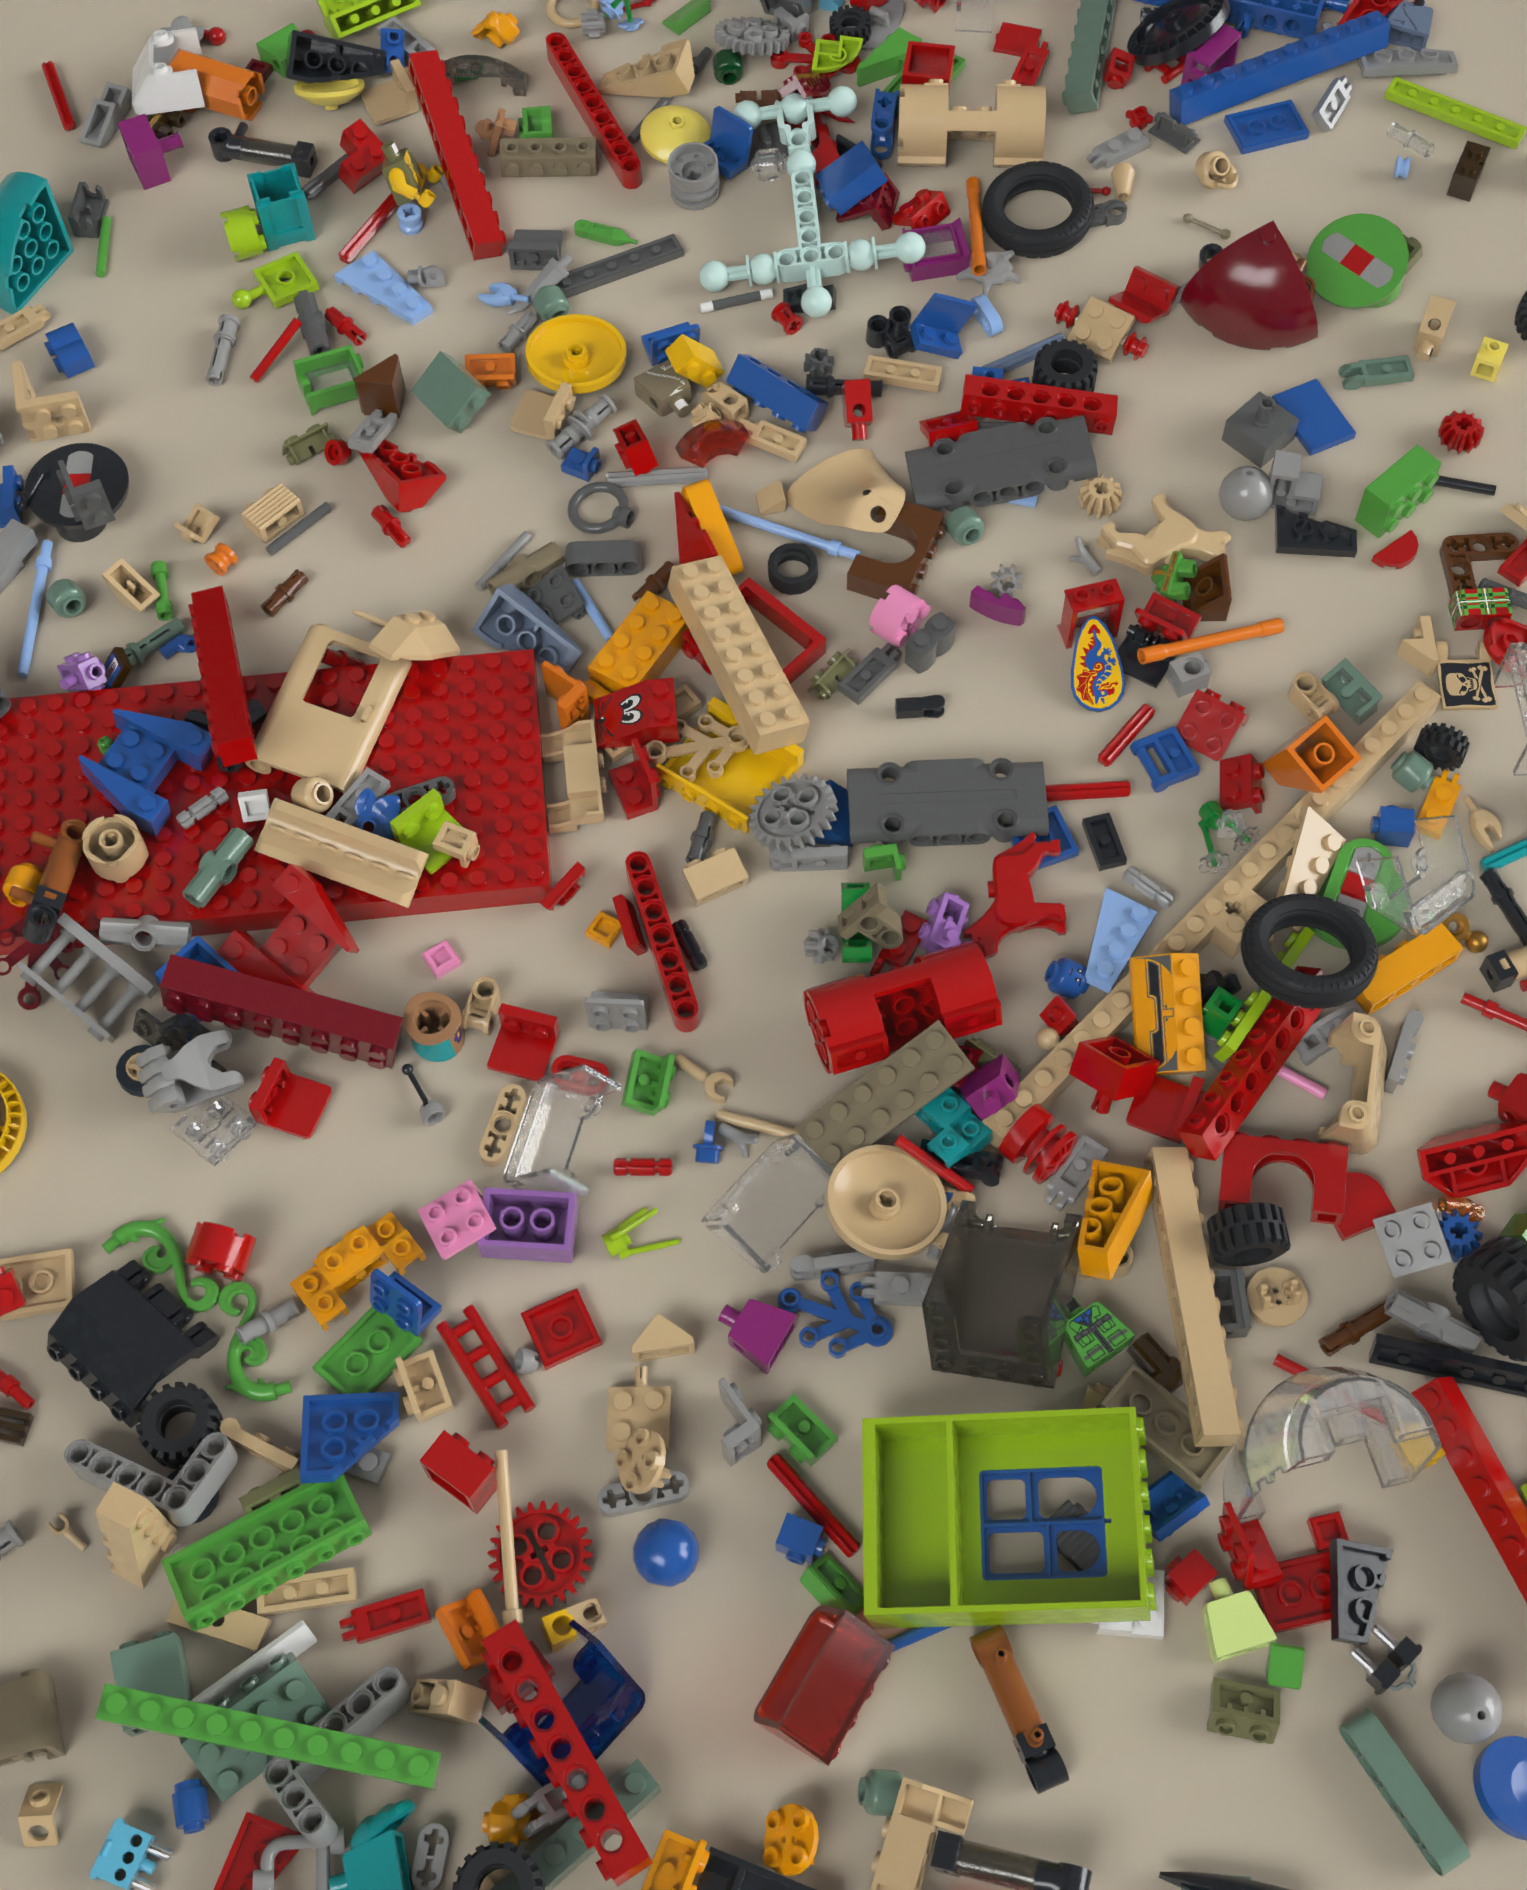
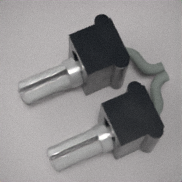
M1376 1624L1371 1629V1633L1390 1651L1387 1658L1396 1667H1392L1386 1660L1378 1666L1358 1647H1355L1349 1656L1369 1675L1366 1681L1375 1689L1374 1693L1376 1695H1381L1388 1688L1393 1691H1399L1403 1687L1411 1689L1416 1684L1413 1679L1416 1673V1665L1413 1660L1421 1653L1422 1646L1420 1644L1416 1645L1407 1636L1399 1642L1379 1624ZM1410 1665L1411 1671L1408 1675L1410 1683L1401 1682L1397 1686L1392 1685L1401 1675V1671Z

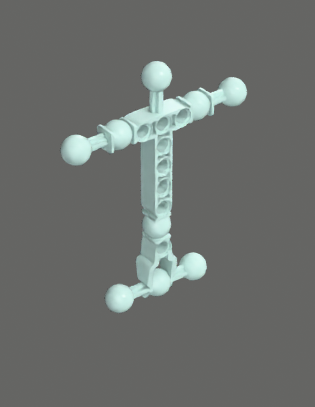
M840 85L834 88L828 97L803 99L801 94L791 93L785 96L782 101L776 100L774 105L759 107L753 101L744 100L734 107L733 114L750 124L753 130L761 124V121L777 118L780 141L783 145H787L789 153L786 170L792 182L799 247L783 249L778 253L774 251L773 257L769 254L760 253L750 260L749 255H745L746 265L726 267L720 261L711 260L701 267L699 273V281L704 289L709 292H719L728 285L729 281L742 279L749 280L750 288L753 287V282L758 285H767L776 278L777 283H780V281L790 283L806 280L807 290L802 294L801 307L804 313L811 318H820L830 311L832 305L831 295L828 290L822 287L821 278L838 276L845 272L851 273L850 267L856 271H865L875 264V269H878L877 260L898 257L904 263L913 264L920 261L924 256L926 245L922 236L916 232L901 234L897 238L896 243L876 246L874 236L871 237L872 243L866 239H857L848 246L847 241H844V243H821L813 177L816 169V160L811 153L810 147L811 141L816 138L814 113L830 110L837 117L851 115L857 105V97L851 88ZM799 123H802V129H801V128H795V129L791 130V126L789 125V124H795V125H797V124H799Z

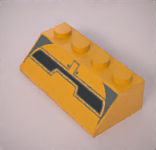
M1168 953L1129 958L1134 1047L1160 1061L1156 1075H1190L1205 1072L1206 1061L1198 953Z

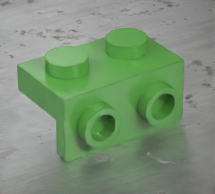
M636 1048L631 1055L621 1106L651 1116L665 1109L671 1096L670 1092H668L669 1082L672 1081L676 1072V1066L673 1065L675 1055L668 1053L665 1057H660Z
M794 1393L774 1413L770 1411L766 1414V1420L769 1424L766 1428L777 1441L783 1439L790 1446L788 1449L790 1454L800 1464L805 1461L812 1467L838 1442V1437Z

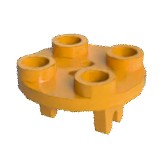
M792 1803L781 1806L778 1810L770 1811L765 1821L767 1828L764 1837L763 1862L766 1867L772 1868L781 1875L792 1877L801 1874L807 1867L814 1865L815 1862L814 1856L819 1836L818 1825L814 1815L805 1806Z

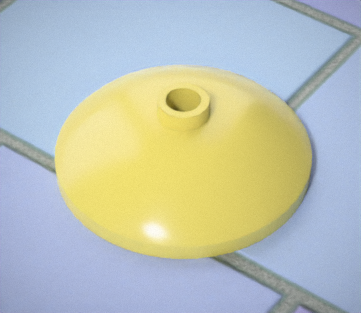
M361 78L314 84L297 82L293 86L294 93L298 97L311 104L324 106L326 110L338 109L339 105L350 102L365 88L364 80Z
M668 105L653 110L645 117L640 129V139L644 149L653 158L668 164L667 161L670 153L676 147L690 142L704 143L710 139L711 135L710 127L703 116L693 109L679 105Z

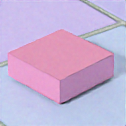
M447 940L421 953L422 958L437 979L462 965L461 960Z

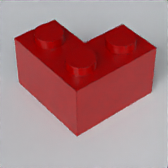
M361 118L342 131L340 147L349 157L341 162L338 177L353 194L382 174L381 168L385 159L381 149L384 144Z

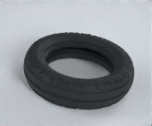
M1048 161L1025 162V164L1021 163L1005 170L990 184L982 204L983 223L991 239L1005 251L1013 250L1015 255L1020 257L1026 256V258H1048L1070 250L1087 234L1094 217V199L1086 181L1069 167ZM1031 190H1047L1064 197L1071 205L1072 211L1065 221L1054 227L1027 229L1010 221L1004 209L1007 203L1018 194Z
M1289 894L1264 903L1251 915L1242 933L1241 955L1250 977L1262 990L1269 993L1272 997L1297 1007L1299 1005L1302 1008L1325 1009L1350 1002L1359 996L1371 983L1378 965L1376 939L1363 918L1351 908L1348 909L1349 907L1343 903L1335 902L1334 899L1324 896L1318 897L1315 894ZM1303 926L1315 928L1336 938L1347 950L1350 963L1343 970L1330 975L1304 974L1289 968L1279 961L1271 951L1269 939L1277 931L1288 927Z

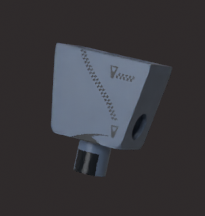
M1405 0L1402 1L1388 18L1390 21L1388 43L1410 47L1418 52L1422 48H1426L1431 29L1433 9L1426 7L1424 0H1414L1413 3Z

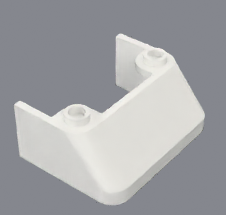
M196 27L171 31L161 29L154 31L153 35L150 36L133 67L132 105L137 115H150L205 107L197 70L173 72L172 67L167 65L179 48L203 55Z

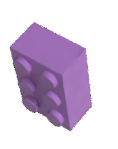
M485 1187L483 1203L496 1226V1230L478 1240L477 1245L482 1258L573 1263L579 1209L576 1193Z

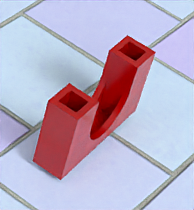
M1236 1132L1223 1150L1218 1211L1231 1206L1250 1203L1252 1180L1255 1174L1268 1164L1281 1162L1298 1167L1307 1175L1311 1182L1312 1204L1310 1222L1342 1225L1345 1209L1349 1146H1341L1340 1143L1333 1141L1313 1143L1304 1138L1285 1140L1274 1135L1257 1137L1249 1136L1245 1132Z

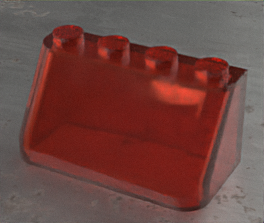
M825 1605L818 1606L807 1618L754 1712V1721L809 1757L829 1766L831 1761L839 1754L841 1743L848 1730L855 1725L858 1718L857 1714L863 1703L872 1695L878 1676L888 1666L891 1659L890 1655L895 1646L848 1610Z

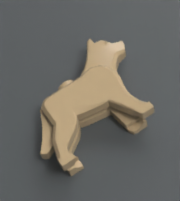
M1163 493L1153 497L1151 500L1153 512L1158 517L1159 524L1146 535L1140 533H1120L1116 531L1115 524L1111 521L1101 527V536L1096 538V545L1099 549L1102 548L1106 551V560L1126 565L1145 576L1152 575L1155 570H1161L1163 565L1168 566L1173 551L1181 552L1183 558L1209 561L1225 553V545L1231 540L1230 534L1223 530L1210 532L1197 528L1191 520L1171 508L1170 501L1167 498L1165 499Z

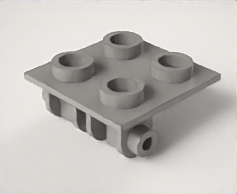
M1431 1202L1373 1219L1394 1278L1453 1261L1439 1221H1442L1441 1212L1439 1209L1434 1210Z

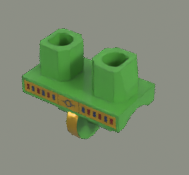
M1173 551L1169 565H1163L1161 570L1153 571L1151 580L1157 584L1155 589L1165 598L1175 603L1177 600H1189L1191 586L1189 582H1183L1184 577L1195 578L1198 572V565L1195 560L1184 559L1181 552Z

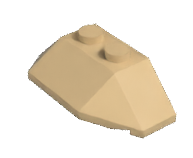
M420 610V612L414 613L406 612V614L393 616L370 642L368 647L388 660H399V658L407 660H434L459 655L460 648L446 625L436 619L434 613L427 610Z

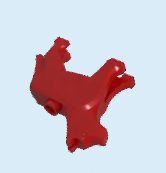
M1031 832L1024 840L994 857L992 865L993 881H987L988 898H994V901L980 919L964 930V938H971L975 941L983 952L985 959L995 956L998 953V945L1002 939L1013 933H1020L1034 928H1044L1057 933L1059 936L1066 935L1065 905L1061 903L1035 902L1029 880L1036 873L1045 857H1059V854H1061L1060 839L1035 842L1036 835Z

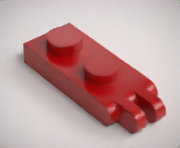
M1034 39L1032 45H1026L1011 80H1015L1016 84H1021V86L1036 85L1049 56L1050 50H1047L1048 42L1043 41L1041 48L1038 47V39Z
M423 1588L355 1608L350 1611L351 1617L339 1621L340 1629L354 1626V1630L342 1633L343 1641L356 1639L357 1644L367 1643L432 1623Z

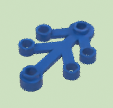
M825 1272L821 1276L820 1285L828 1293L835 1309L802 1298L801 1293L794 1288H786L778 1296V1307L794 1314L802 1311L830 1321L815 1329L805 1327L800 1331L799 1342L805 1348H812L818 1341L847 1328L859 1333L845 1340L840 1337L833 1338L828 1345L829 1354L833 1358H842L846 1355V1352L866 1343L874 1347L884 1346L892 1338L893 1327L890 1321L885 1317L876 1315L868 1298H862V1296H856L853 1293L856 1288L863 1290L867 1287L861 1286V1282H854L849 1290L851 1300L858 1303L864 1319L852 1315L838 1287L839 1277L834 1272ZM827 1278H832L835 1280V1284L827 1286L824 1281ZM788 1295L796 1298L793 1303H787L784 1299ZM880 1326L883 1332L878 1335L874 1334L872 1328ZM807 1333L814 1336V1339L810 1342L803 1339V1336ZM841 1344L844 1349L841 1352H835L832 1346Z

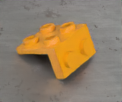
M664 1829L652 1860L653 1864L650 1865L641 1890H697V1886L693 1885L692 1882L695 1874L700 1875L701 1872L703 1873L710 1855V1851L705 1850L707 1841L700 1839L698 1842H695Z

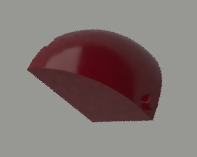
M1274 220L1239 238L1211 258L1190 279L1181 295L1180 304L1195 323L1210 331L1214 337L1238 347L1255 350H1270V348L1284 346L1289 348L1318 337L1316 312L1307 284L1294 255Z

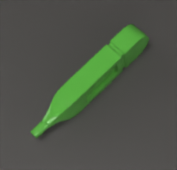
M582 219L574 223L575 234L581 238H588L589 240L612 246H620L627 243L637 245L638 240L629 238L619 228L595 222L592 223Z

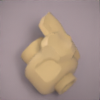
M1217 150L1204 152L1197 159L1195 165L1196 174L1200 183L1205 188L1226 190L1237 185L1238 173H1236L1235 166L1230 164L1229 159L1223 152Z

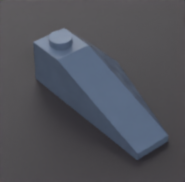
M511 583L497 588L472 628L475 634L492 647L503 648L508 651L533 649L535 660L540 664L546 660L552 665L560 666L567 674L572 671L584 652L532 599Z

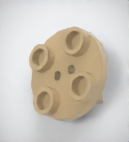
M1268 1267L1258 1271L1247 1285L1246 1297L1248 1308L1260 1325L1287 1327L1296 1323L1304 1315L1308 1305L1307 1289L1302 1280L1293 1272L1281 1267Z
M639 1428L629 1440L624 1450L618 1452L615 1466L619 1469L621 1484L626 1491L638 1495L643 1494L652 1487H664L662 1478L670 1479L672 1477L670 1470L664 1468L666 1448L664 1440L659 1433Z

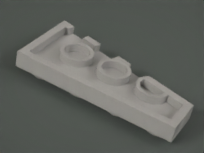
M1400 46L1399 50L1383 48L1357 58L1362 76L1370 78L1377 76L1399 77L1401 75L1422 76L1424 74L1445 75L1447 73H1456L1458 68L1454 52L1447 50L1422 48L1420 52H1415L1410 47Z

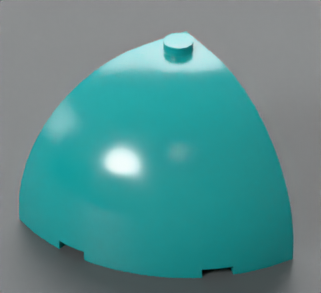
M28 172L10 173L0 183V308L10 314H14L30 301L74 251L48 180Z

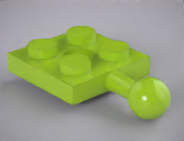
M295 251L254 269V277L260 286L249 291L238 289L232 294L231 300L236 308L246 309L250 306L252 300L266 294L276 309L294 301V297L297 296L299 291L307 290L313 293L320 289L311 271L299 253ZM284 278H289V279H291V280H289V281H287V282H282V281H281V280L284 279Z

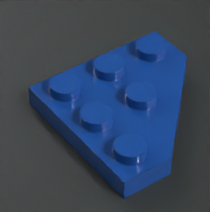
M399 1391L304 1395L300 1482H334L398 1427Z

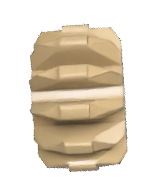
M1103 474L1099 478L1084 480L1078 491L1080 509L1087 510L1088 516L1096 514L1099 519L1104 514L1109 518L1112 512H1117L1120 502H1122L1123 494L1120 490V483L1114 482L1113 476L1108 479L1104 478Z

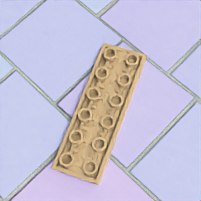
M278 798L273 800L265 825L254 849L256 852L288 864L300 865L307 871L409 908L429 855Z

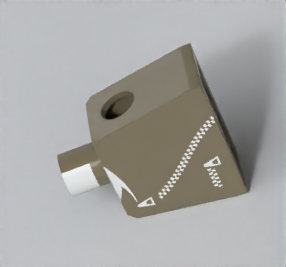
M670 360L634 377L636 396L659 416L664 417L675 412L678 417L682 418L689 414L691 407L688 404L692 401L690 383L686 377L675 372Z

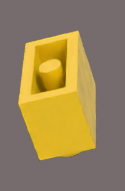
M681 334L665 350L676 373L705 388L715 383L725 372L712 349L684 334Z

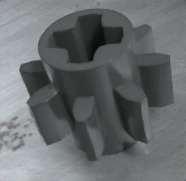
M814 348L810 354H805L804 372L809 371L811 377H826L828 374H833L834 356H828L827 349Z

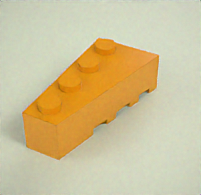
M1093 1159L1092 1175L1088 1184V1198H1086L1084 1206L1085 1215L1082 1219L1077 1249L1082 1275L1111 1281L1154 1198L1151 1170Z

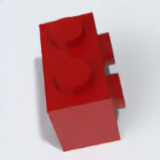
M636 419L613 429L618 441L614 446L626 470L631 468L634 475L638 476L640 474H647L653 468L659 466L651 446Z

